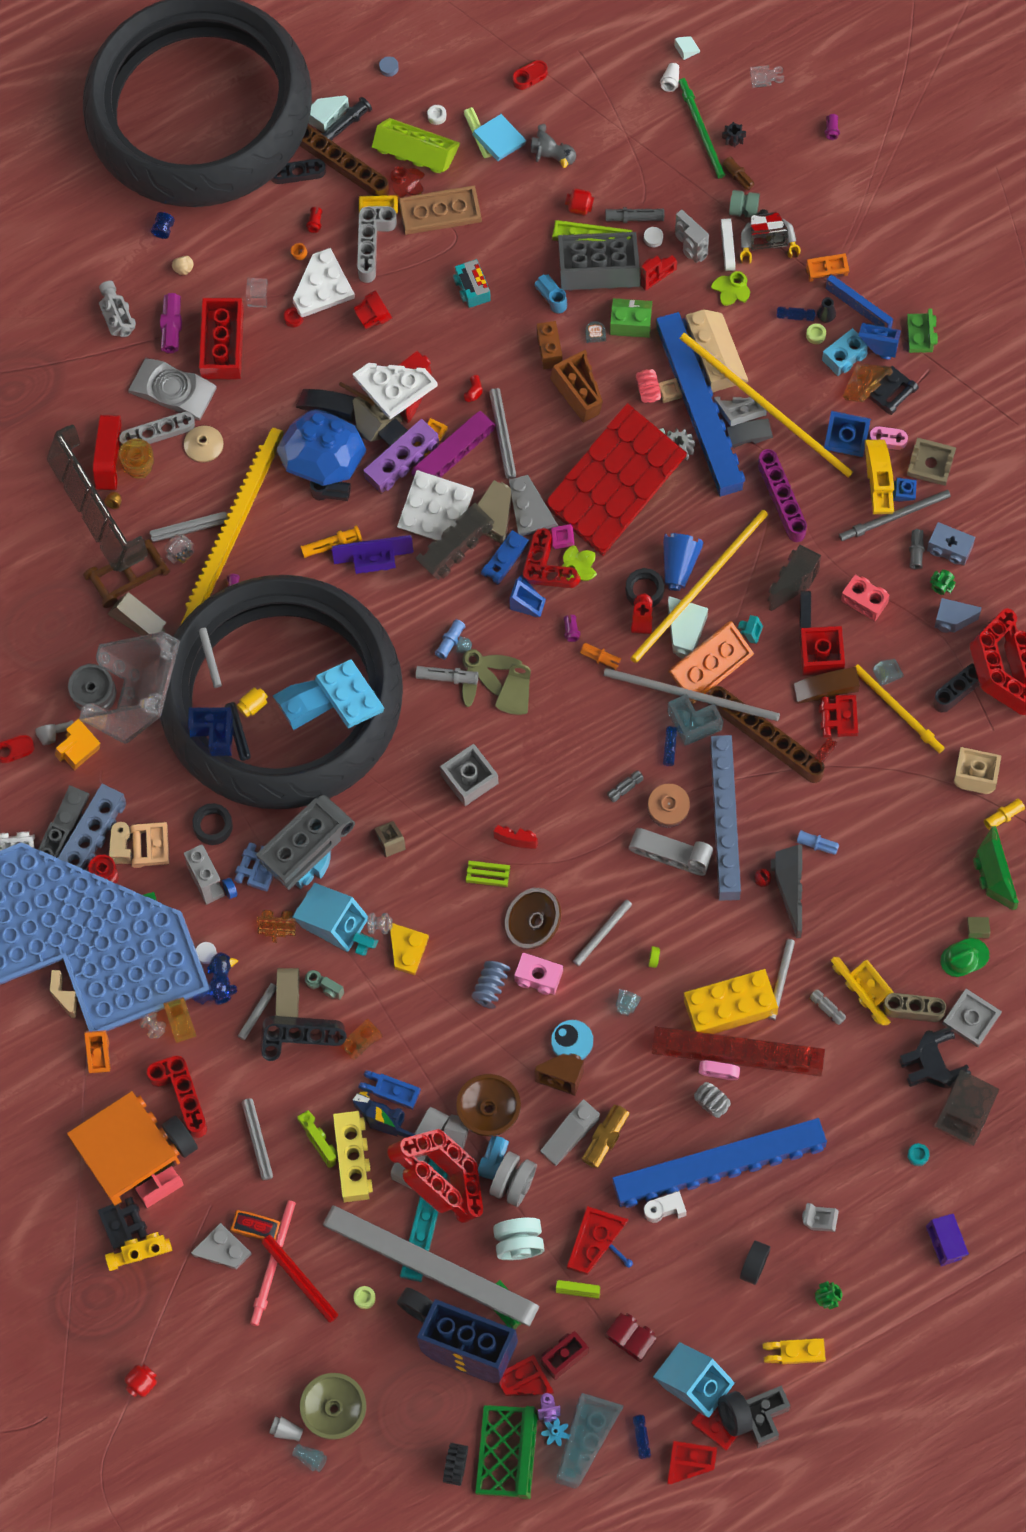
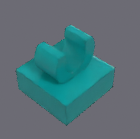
M750 615L748 622H739L738 629H742L741 634L746 636L749 643L757 644L763 625L758 616Z
M355 933L353 941L359 943L355 953L362 956L366 955L368 948H376L379 940L362 933Z

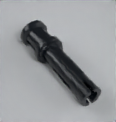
M360 97L354 106L348 107L346 113L321 134L332 141L350 124L360 121L361 116L366 112L372 111L371 105L364 97Z

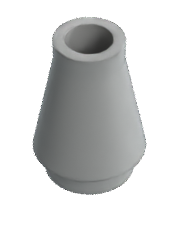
M275 1416L269 1433L274 1435L275 1438L300 1441L303 1429L282 1416L280 1418Z

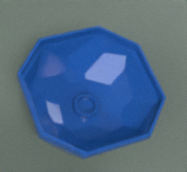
M314 409L292 422L277 447V453L286 472L324 486L349 480L365 455L366 448L356 426L326 411Z

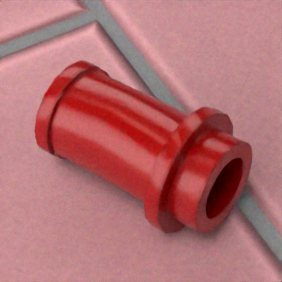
M316 207L310 208L309 221L306 223V227L311 233L319 232L322 227L320 221L323 211L319 207L317 214H315Z

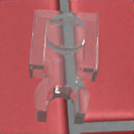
M769 65L750 67L752 88L771 86L772 81L777 83L784 82V75H777L778 73H783V67L777 66L773 70L769 69Z

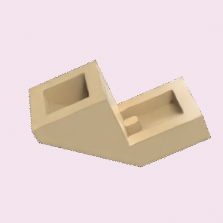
M52 970L50 983L52 997L71 1018H76L78 1000L75 991H62V973L60 970Z

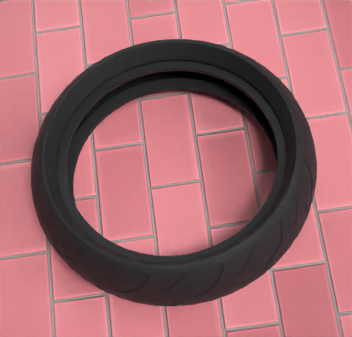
M162 0L136 12L123 21L101 45L89 67L83 93V115L86 132L96 155L106 169L123 185L139 195L153 201L180 207H204L223 204L248 195L270 181L286 166L300 146L307 129L312 105L310 74L296 42L273 17L241 0ZM191 38H222L250 48L270 65L278 78L279 85L278 98L272 116L257 137L239 151L225 158L191 165L161 161L137 149L118 127V101L127 79L143 60L167 45Z
M268 575L251 578L226 587L206 599L186 617L177 629L163 657L158 679L160 721L170 747L182 765L199 782L215 793L231 801L262 809L305 807L315 798L318 799L322 795L330 799L347 790L363 778L383 755L394 735L401 712L403 696L400 663L395 648L379 620L362 603L342 589L323 581L296 575ZM291 616L321 623L340 634L355 649L367 671L369 686L384 706V711L357 724L350 735L338 747L310 763L275 769L257 767L240 762L222 752L205 736L193 714V687L200 666L206 658L199 629H207L211 647L213 648L230 632L247 623L263 618Z

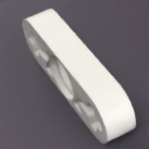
M731 218L721 219L725 271H735Z

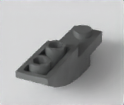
M69 785L53 823L50 822L38 850L56 858L59 857L83 816L82 811L89 798V793Z

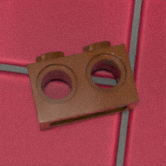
M556 321L536 324L537 339L543 369H550L563 361Z

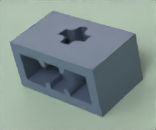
M938 522L929 540L927 551L936 557L949 559L954 564L965 565L973 548L975 537Z

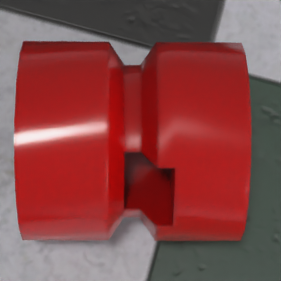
M105 854L95 856L88 865L89 872L117 884L119 873L114 860Z

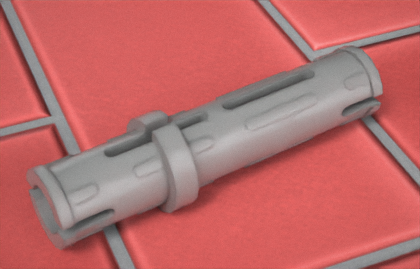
M417 666L416 679L477 685L478 672L463 671L460 668L453 670Z

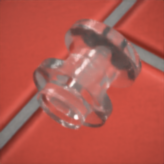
M369 913L367 919L368 932L374 934L376 930H381L382 934H387L392 929V918L389 917L388 913H383L381 917H376L375 913Z
M156 1012L147 1014L139 1023L141 1028L146 1027L149 1030L147 1034L149 1038H159L165 1032L166 1024L164 1021L158 1022L156 1020Z

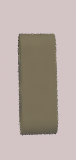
M299 968L277 969L276 1016L298 1017Z
M891 993L885 998L883 1011L888 1017L939 1022L944 1017L946 1004L942 999L936 997ZM896 1002L899 1007L896 1009L890 1008L888 1003ZM911 1004H916L919 1006L920 1010L913 1011L910 1009L909 1006ZM936 1006L940 1008L941 1012L933 1013L930 1008Z

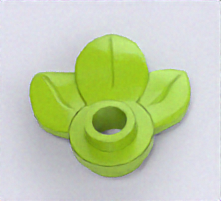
M735 271L729 276L718 277L711 286L712 289L721 292L720 300L724 306L732 305L737 299L745 303L750 297L747 277L740 271Z
M571 546L565 551L563 567L575 568L582 581L591 580L597 575L596 571L591 568L595 561V552L589 550L579 552L576 546Z

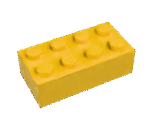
M765 969L684 992V1003L696 1039L778 1014V1005Z

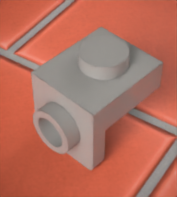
M807 1203L806 1209L802 1214L803 1224L811 1230L835 1232L839 1211L836 1208L815 1207L813 1204Z

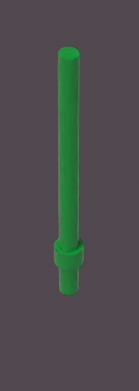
M682 78L679 80V84L683 92L684 102L689 106L717 177L723 178L725 176L694 101V93L689 89L686 79Z

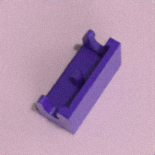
M954 1214L932 1219L926 1225L941 1266L960 1261L962 1257L969 1254Z

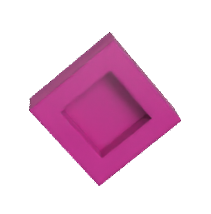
M571 524L552 528V541L555 549L575 546L573 526Z

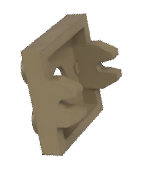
M917 437L907 476L946 486L956 447ZM928 458H934L937 461V465L934 468H929L926 466L925 461Z

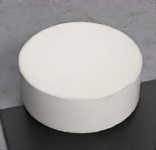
M433 105L428 109L427 118L431 124L440 125L445 122L447 116L443 106Z
M657 227L648 228L644 232L645 244L649 247L660 246L663 242L662 230Z
M203 942L196 948L202 964H210L217 957L216 948L212 943Z

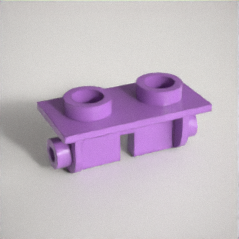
M545 1393L541 1396V1409L538 1410V1419L544 1420V1422L555 1421L560 1416V1405L555 1406L553 1396L550 1393Z

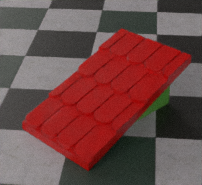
M627 403L609 423L605 431L591 445L587 453L567 474L562 483L549 496L545 504L549 511L566 525L571 524L573 531L604 556L687 456V452Z

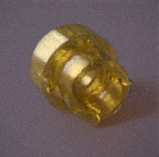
M131 439L121 446L119 459L125 473L134 478H146L151 472L154 454L152 447L145 440Z

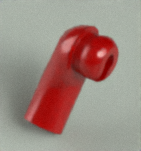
M479 375L470 377L472 387L468 392L464 393L466 402L475 401L482 395L483 389Z

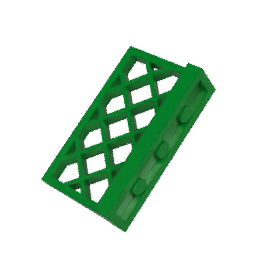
M484 1405L476 1483L477 1495L520 1497L521 1499L531 1498L538 1410L534 1406L508 1407ZM489 1411L499 1412L503 1418L492 1426L488 1421ZM513 1413H522V1421L514 1427L508 1418ZM506 1420L512 1427V1430L502 1437L496 1428ZM494 1431L501 1440L490 1448L486 1443V1439ZM516 1432L520 1437V1443L512 1449L506 1440ZM504 1442L510 1452L500 1460L494 1450ZM492 1453L499 1462L488 1470L484 1465V1460ZM514 1454L518 1459V1465L510 1471L504 1462ZM502 1465L508 1474L498 1482L492 1475V1472ZM490 1475L497 1484L490 1490L482 1489V1481ZM510 1477L516 1481L515 1491H506L502 1487V1484Z

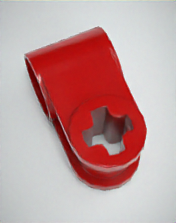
M639 594L635 598L631 633L652 634L653 602L648 594Z

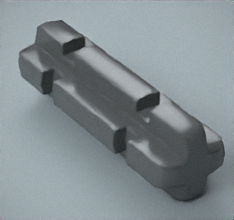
M638 770L633 772L631 777H627L616 785V789L613 788L607 793L608 798L612 802H616L620 795H625L635 787V784L638 785L642 782L643 775Z

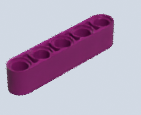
M482 411L477 412L419 462L412 470L411 475L414 477L418 470L441 478L493 432L496 426L495 423Z
M765 449L759 455L758 467L789 539L793 542H801L806 535V521L777 454L771 449ZM764 460H770L772 462L765 463ZM771 477H778L779 480H772ZM779 494H785L786 497H783V498H782V497H780V496H778V495H779ZM786 511H792L794 514L789 515ZM800 528L802 531L796 532L793 529Z

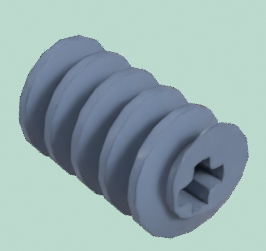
M487 961L484 964L485 969H482L481 976L478 978L479 984H476L472 998L478 1004L493 1009L496 1006L491 1001L498 1002L499 1000L494 994H501L502 992L497 986L504 987L505 985L500 979H507L508 977L503 971L510 972L511 969L503 963Z

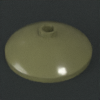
M340 1373L321 1375L307 1385L301 1396V1417L306 1427L318 1437L328 1440L345 1438L355 1432L364 1420L366 1414L364 1392L360 1385L347 1375ZM332 1406H337L338 1411L332 1413L330 1411V1408Z

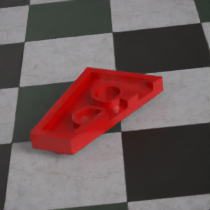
M587 1206L567 1269L588 1275L628 1223V1219Z

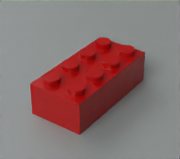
M202 298L199 370L201 377L204 379H241L244 319L242 298Z

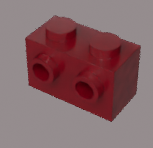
M576 1331L571 1334H565L558 1341V1345L554 1348H548L542 1354L541 1364L554 1380L558 1379L589 1353V1347Z

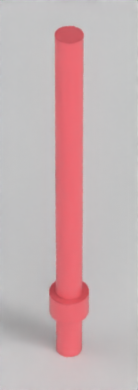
M290 1200L287 1201L276 1237V1242L281 1247H283L296 1205L295 1202ZM272 1255L259 1296L254 1301L253 1307L255 1309L250 1322L253 1326L259 1325L262 1312L267 1307L268 1301L266 1299L278 1263Z

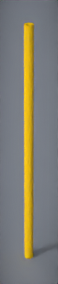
M686 333L681 335L680 340L848 478L852 475L853 471L691 337Z
M761 510L630 657L632 662L637 663L762 523L768 516L765 510Z

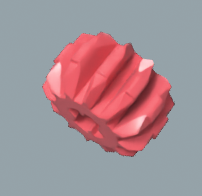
M653 369L638 372L636 374V381L641 401L643 403H653L660 400L661 392L656 372Z

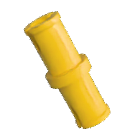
M1016 799L1009 805L998 808V812L984 819V824L990 830L992 826L997 827L1004 822L1007 823L1011 820V817L1025 810V806L1020 799Z

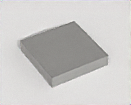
M965 989L942 1024L946 1027L951 1026L953 1032L979 1047L1002 1011L968 989Z

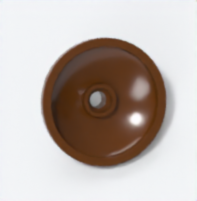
M531 888L520 893L512 901L506 913L505 929L509 939L523 949H536L549 942L557 932L561 922V906L558 899L553 893L543 888Z
M482 1074L473 1077L463 1085L457 1097L456 1108L460 1121L468 1130L481 1136H496L508 1131L516 1123L520 1114L521 1101L517 1089L509 1080L495 1074ZM490 1107L492 1111L488 1113L485 1111V1108Z

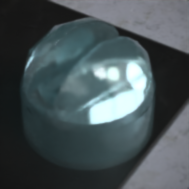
M459 636L456 652L465 653L471 650L472 642L470 639Z

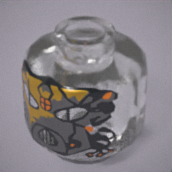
M175 534L164 547L167 552L165 556L173 564L176 561L184 564L194 553L193 546L195 544L184 534L181 536Z

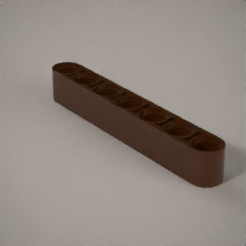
M307 125L305 135H308V137L302 139L300 147L324 161L325 164L371 195L388 196L389 185L385 176Z
M714 686L709 690L708 695L720 696L723 699L745 704L721 686ZM708 703L712 710L811 783H817L822 780L825 769L824 763L768 720L740 711L732 713L728 708ZM752 720L755 723L752 725H748L745 723V721ZM769 732L771 735L768 737H764L761 735V733ZM785 744L787 748L780 749L777 745ZM801 756L803 760L796 761L794 757ZM817 768L820 772L812 773L810 769Z

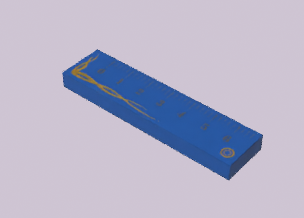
M830 275L827 278L826 289L875 325L892 328V317L835 276Z

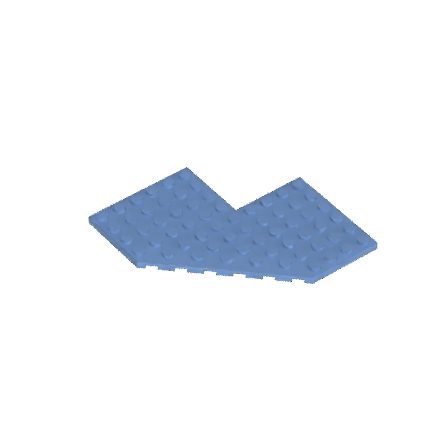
M22 842L0 851V985L64 960L89 1031L106 1030V1032L211 991L181 911Z

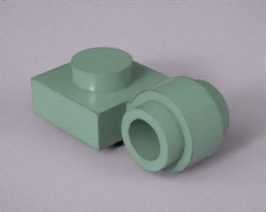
M311 970L305 975V982L309 988L316 989L322 987L323 993L332 999L336 997L340 1000L344 995L343 986L326 976H321L318 971Z

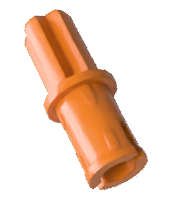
M584 643L580 651L582 655L596 660L597 664L602 663L614 670H617L619 665L611 661L617 663L621 661L620 657L605 652L604 648L601 650L588 643Z

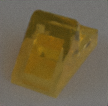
M184 997L163 1003L176 1043L196 1037Z

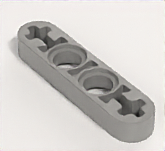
M189 412L178 413L123 431L119 437L120 443L126 450L139 448L187 433L195 427V420ZM184 419H187L188 425L183 423ZM165 424L172 426V429L168 432L162 431L161 428ZM146 430L153 431V435L149 438L143 437L142 434ZM138 433H139L140 440H138V439H137V436H136V434H138ZM130 437L132 442L128 443L126 438Z

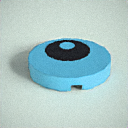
M567 1020L560 1023L552 1034L551 1045L553 1051L557 1056L572 1053L580 1056L581 1060H584L593 1048V1034L590 1028L578 1020Z

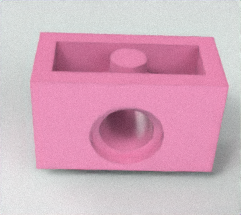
M522 953L514 975L515 982L523 988H535L544 995H549V993L555 995L563 973V965ZM540 972L544 976L540 979H535L532 975Z

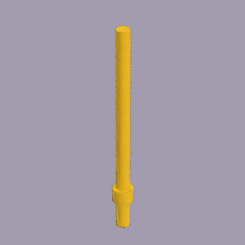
M859 664L855 666L858 676L921 736V740L926 744L929 743L939 754L945 749L934 738L935 735L929 729L926 730Z

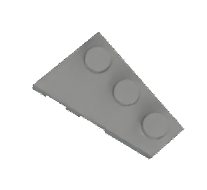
M528 475L509 480L518 534L525 536L535 533L538 529L558 527L557 522Z

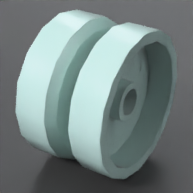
M516 1218L494 1225V1237L500 1241L496 1245L498 1259L521 1260L538 1256L544 1252L543 1239L537 1237L542 1232L539 1219Z

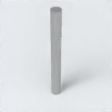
M626 899L576 956L573 960L575 965L580 966L632 906L629 900Z
M787 939L774 989L778 1008L795 941L792 939ZM777 1015L769 1016L768 1019L776 1020Z

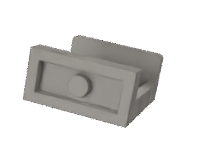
M199 845L184 852L188 870L206 905L224 897V891L219 884L220 877L204 846Z

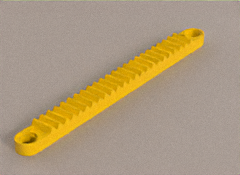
M273 427L264 445H259V452L255 453L256 459H253V465L249 466L250 472L246 473L247 479H243L244 486H240L237 499L233 501L234 506L230 507L231 513L227 514L228 520H224L225 526L221 527L222 533L217 535L218 540L214 542L215 547L211 548L212 554L208 555L209 561H205L206 568H202L203 575L198 576L199 582H196V588L192 589L193 595L189 596L190 602L185 604L187 611L181 624L197 606L210 597L277 453V447L283 438V430Z

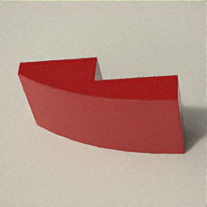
M497 825L493 831L494 838L505 844L527 849H536L538 846V838L530 830L525 831L520 828L515 835L514 831L509 827Z

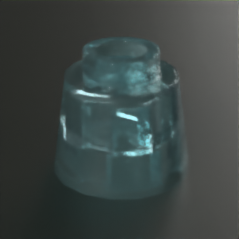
M620 989L616 1002L617 1012L629 1016L630 1013L635 1011L641 997Z

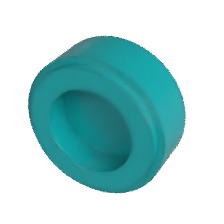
M917 1143L909 1148L907 1157L911 1164L922 1166L927 1163L930 1153L925 1145Z

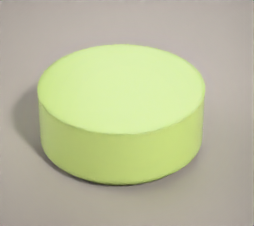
M821 324L810 325L806 332L807 340L812 344L822 343L826 338L825 327Z
M362 1286L355 1291L354 1302L357 1307L369 1309L374 1305L376 1297L370 1287Z

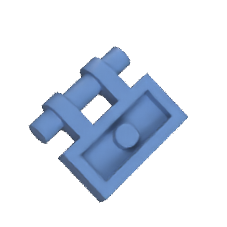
M249 843L247 849H244L242 853L243 859L240 866L236 868L234 881L242 883L244 877H249L248 886L267 892L273 875L260 864V860L256 856L258 852H255L256 845ZM251 860L256 861L253 869L248 868Z

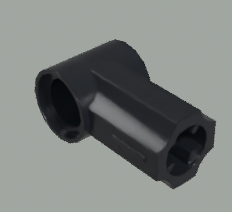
M310 481L311 495L316 500L327 498L348 501L350 483L336 482L323 486ZM318 486L324 487V488L321 489V490H316V489H315V488L318 487Z

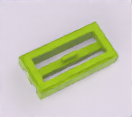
M469 861L466 882L508 887L510 865ZM472 868H480V869H488V870H496V871H505V873H503V872H495V871L478 870V869H472ZM472 874H475V875H483V876H488V877H500V878H504V881H503V880H495V879H487V878L471 877V875H472Z
M558 1280L556 1293L599 1299L600 1286Z

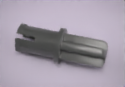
M912 530L911 546L909 547L911 552L909 567L911 569L918 570L923 566L922 557L925 551L923 547V530Z

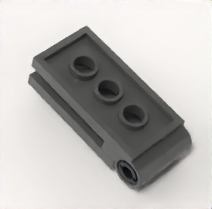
M322 795L318 799L315 798L256 856L260 860V864L283 886L290 890L341 841L340 837L350 833L355 822L327 796Z

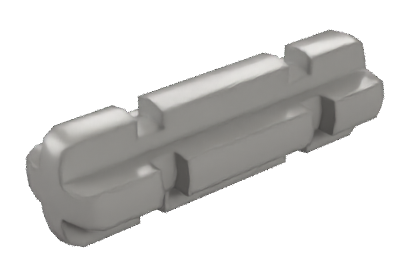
M815 990L811 994L810 999L815 1004L818 1003V1007L829 1017H833L832 1020L840 1025L846 1019V1015L841 1010L838 1011V1008L827 997H823L824 994L820 990Z

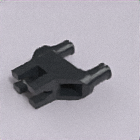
M951 1026L936 1032L926 1031L916 1050L900 1056L899 1062L902 1068L918 1063L921 1069L908 1074L907 1081L910 1087L928 1082L935 1086L949 1089L953 1087L955 1082L972 1077L967 1064L951 1071L947 1069L940 1054L938 1044L955 1039L954 1032H951Z

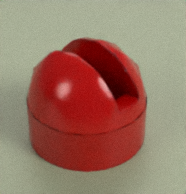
M766 869L758 870L754 877L755 883L760 887L768 886L771 882L770 872ZM761 873H763L764 876L767 878L766 881L762 877Z

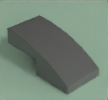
M769 419L753 420L727 427L733 448L749 442L757 444L773 438Z

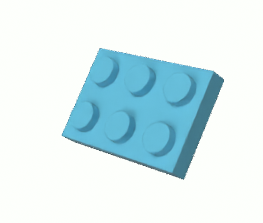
M352 659L316 675V682L347 728L384 711V706Z

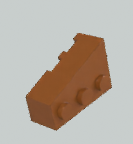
M586 349L554 365L550 379L581 421L584 423L598 416L603 401L597 382L592 374V367L587 359Z

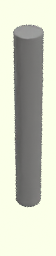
M201 628L198 631L214 688L222 686L208 632L206 628Z
M270 983L238 1034L240 1039H246L274 995L277 986L273 983Z

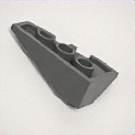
M795 845L776 851L775 859H771V871H775V880L796 938H801L802 883H800L802 877V845Z

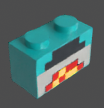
M477 259L455 266L453 279L455 285L460 286V297L462 302L467 303L468 308L491 301L490 289Z

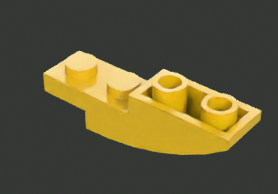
M865 440L873 514H893L894 482L886 441Z

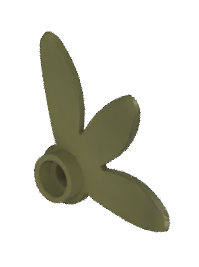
M475 649L466 651L462 658L464 666L468 668L467 671H477L478 677L484 686L496 696H499L503 686L488 668L509 670L512 664H522V661L509 656L488 655L482 657V654ZM474 656L476 662L470 663L469 657ZM463 683L462 696L466 707L472 705L477 685Z

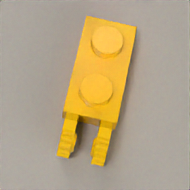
M824 1338L763 1343L764 1350L780 1349L781 1355H768L764 1357V1363L797 1364L826 1361Z

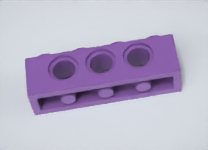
M420 419L363 470L365 479L381 494L385 490H390L396 480L406 476L414 464L417 465L423 460L424 453H427L428 450L432 452L437 448L439 444L438 433L423 419ZM415 442L421 443L418 447L413 446ZM402 455L407 456L406 459H398ZM387 468L393 469L391 472H384Z

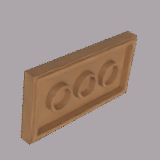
M475 185L399 198L405 235L482 222Z

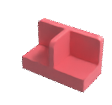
M171 1166L156 1176L155 1174L151 1175L152 1178L138 1186L135 1190L146 1208L184 1186V1184Z

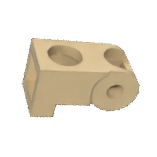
M117 822L111 829L109 856L114 860L115 864H131L132 860L131 850L127 849L131 833L129 826L125 822Z

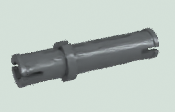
M623 207V209H606L605 220L606 222L623 221V223H627V221H664V208L627 209V207Z

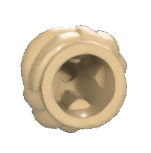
M188 255L173 259L172 268L179 275H187L193 268V260Z

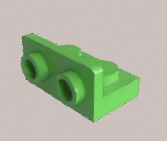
M929 308L926 314H907L909 353L933 352L934 345H937L938 335L934 333L936 315H933L932 308Z

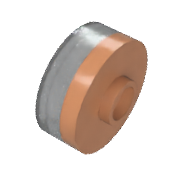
M662 784L650 794L647 806L648 814L652 821L661 827H675L686 819L690 808V800L685 790L680 786Z

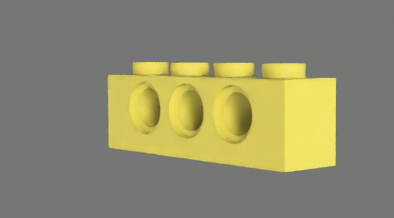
M359 1111L333 1114L343 1201L345 1203L368 1200L369 1193L373 1192L372 1180H367L366 1173L370 1171L369 1158L365 1159L364 1151H368L367 1138H362V1130H366L364 1117H360ZM349 1132H355L357 1134V1136L352 1140H349L345 1137L346 1134ZM356 1152L359 1154V1157L356 1160H350L348 1155ZM354 1173L362 1175L358 1181H352L350 1177Z

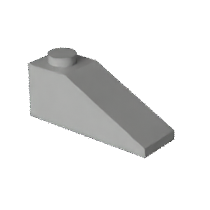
M583 1099L567 1116L540 1152L557 1166L599 1121L600 1113Z

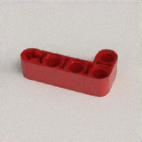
M100 415L93 461L96 490H117L116 465L122 425L121 415Z
M176 1055L150 1064L147 1068V1076L150 1083L156 1087L173 1083L189 1133L195 1138L203 1137L207 1133V1124L184 1058ZM176 1064L183 1065L180 1071H173L172 1068ZM156 1071L163 1072L159 1078H153L152 1074ZM183 1083L189 1084V1088L185 1091L179 1090V1086ZM188 1103L196 1104L192 1110H186L185 1106ZM192 1118H197L200 1128L195 1129Z

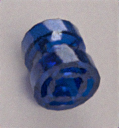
M158 212L155 217L156 223L152 225L150 231L158 238L168 239L171 233L170 227H173L175 218L168 213Z

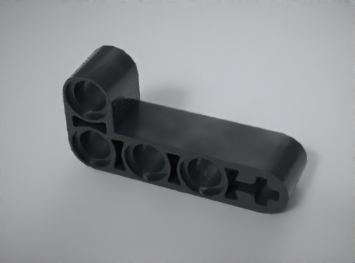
M269 1016L265 1018L262 1024L260 1046L263 1058L267 1061H275L280 1057L282 1042L340 1046L346 1041L347 1036L344 1024L338 1020ZM271 1026L278 1027L275 1031L268 1030ZM294 1027L299 1029L295 1033L289 1032V1030ZM313 1029L320 1030L317 1034L310 1033ZM268 1046L276 1047L272 1051L266 1050Z

